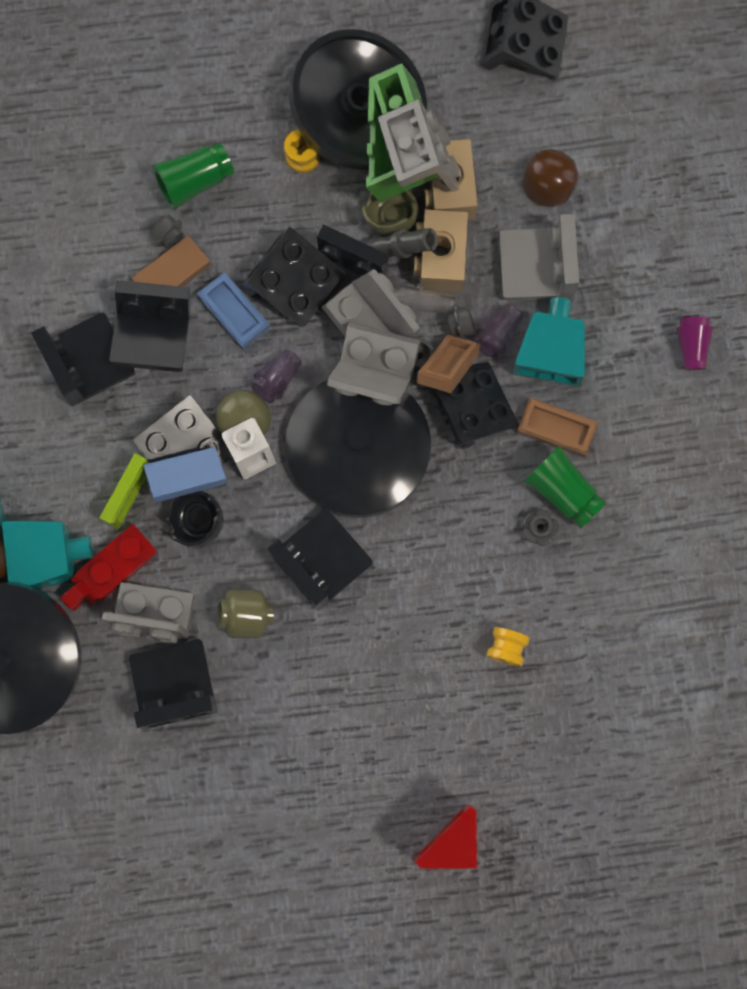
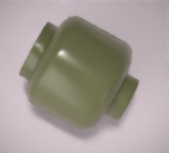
M229 590L225 598L218 601L219 629H224L226 635L230 638H260L265 632L266 625L273 624V604L266 602L262 591Z

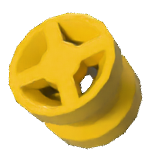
M298 129L292 131L286 137L284 151L288 166L298 173L313 171L319 164L320 154L307 143Z
M494 627L492 634L495 639L494 644L488 649L486 657L503 664L522 667L524 662L522 651L524 647L528 646L530 637L513 630Z

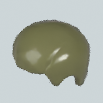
M405 191L382 202L370 192L366 206H362V213L369 228L383 237L392 235L397 230L405 229L409 231L416 221L418 204L413 194L409 191Z
M248 390L234 391L223 397L216 408L215 425L222 435L224 431L250 418H254L261 432L265 435L270 428L271 411L267 403L258 394Z

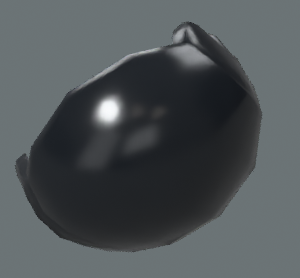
M198 491L179 496L173 501L166 521L172 533L171 538L174 541L187 547L205 546L218 537L223 528L224 518L223 511L216 498L206 492Z

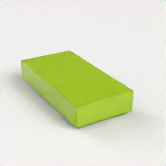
M134 453L99 517L107 526L115 530L120 529L146 481L144 465L150 463L146 458Z

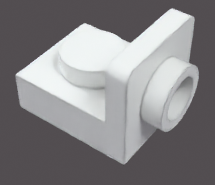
M250 418L222 433V438L244 480L277 464L254 418Z

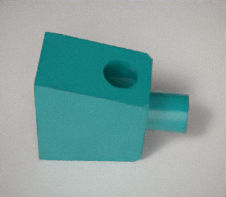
M553 297L550 299L548 314L542 312L533 313L517 355L512 375L580 387L585 374V323L579 319L569 318L572 305L570 300Z
M2 522L8 582L21 583L42 590L71 580L75 575L74 561L93 558L94 556L91 537L85 536L71 539L70 529L63 522Z

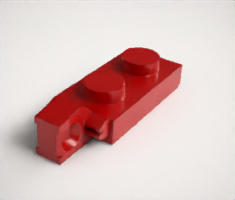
M132 524L76 572L77 574L71 578L75 585L61 597V600L73 612L87 600L92 605L99 600L103 602L120 587L121 582L125 583L159 552L138 528Z

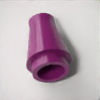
M692 316L680 319V327H677V333L685 370L706 369V360L713 326H710L709 317Z

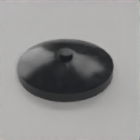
M338 30L315 40L296 63L289 84L290 109L301 135L315 151L331 162L351 169L369 170V156L367 155V143H370V123L368 122L369 78L402 63L416 81L424 108L427 110L424 83L411 59L388 39L364 30Z
M328 380L320 383L310 390L298 403L292 413L286 431V458L297 486L314 504L343 517H373L398 507L418 488L424 478L430 460V429L421 407L407 391L400 404L381 405L374 402L368 396L360 394L355 396L343 395L337 392L336 388L328 386Z
M0 582V734H13L24 732L43 724L65 705L78 682L81 669V647L73 622L54 599L29 585L15 582Z

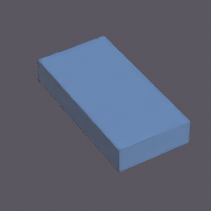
M225 272L197 293L198 298L242 350L270 329V324Z
M216 447L144 465L145 476L154 503L226 484V477Z

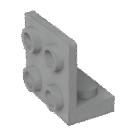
M415 100L378 117L397 181L402 187L437 173L452 192L459 190L456 177L461 176L454 156H449L446 146L450 144V139L444 125H439L432 109L427 111L419 100Z
M561 214L556 228L500 231L499 248L502 298L504 300L548 299L553 297L574 298L579 285L575 214Z
M374 269L352 281L322 306L323 310L344 336H346L347 326L350 322L402 336L411 335L420 329L415 321L416 315L407 304L401 303L392 292L394 288L389 279L381 273L378 274Z
M350 322L347 326L341 360L329 376L327 385L336 388V391L343 395L355 396L360 394L371 397L374 402L381 405L400 404L412 381L421 340Z
M121 582L115 613L103 612L102 620L110 624L111 631L118 632V635L140 638V633L145 632L149 633L148 636L153 637L155 641L177 644V638L188 639L196 595Z

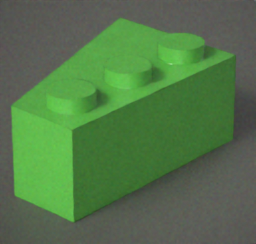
M402 63L369 78L368 122L370 123V143H367L369 176H366V188L380 202L440 177L435 173L405 187H402L397 181L378 117L415 100H419L423 105L416 81Z

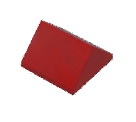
M466 804L413 858L414 863L420 869H477V810L472 805Z

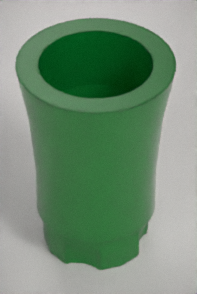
M221 143L209 148L207 146L172 160L152 164L156 182L173 211L191 198L222 183L223 179L234 174V168L228 153Z
M560 445L523 480L524 483L552 503L568 520L572 518L579 528L585 526L606 504L596 494L597 490L573 465Z

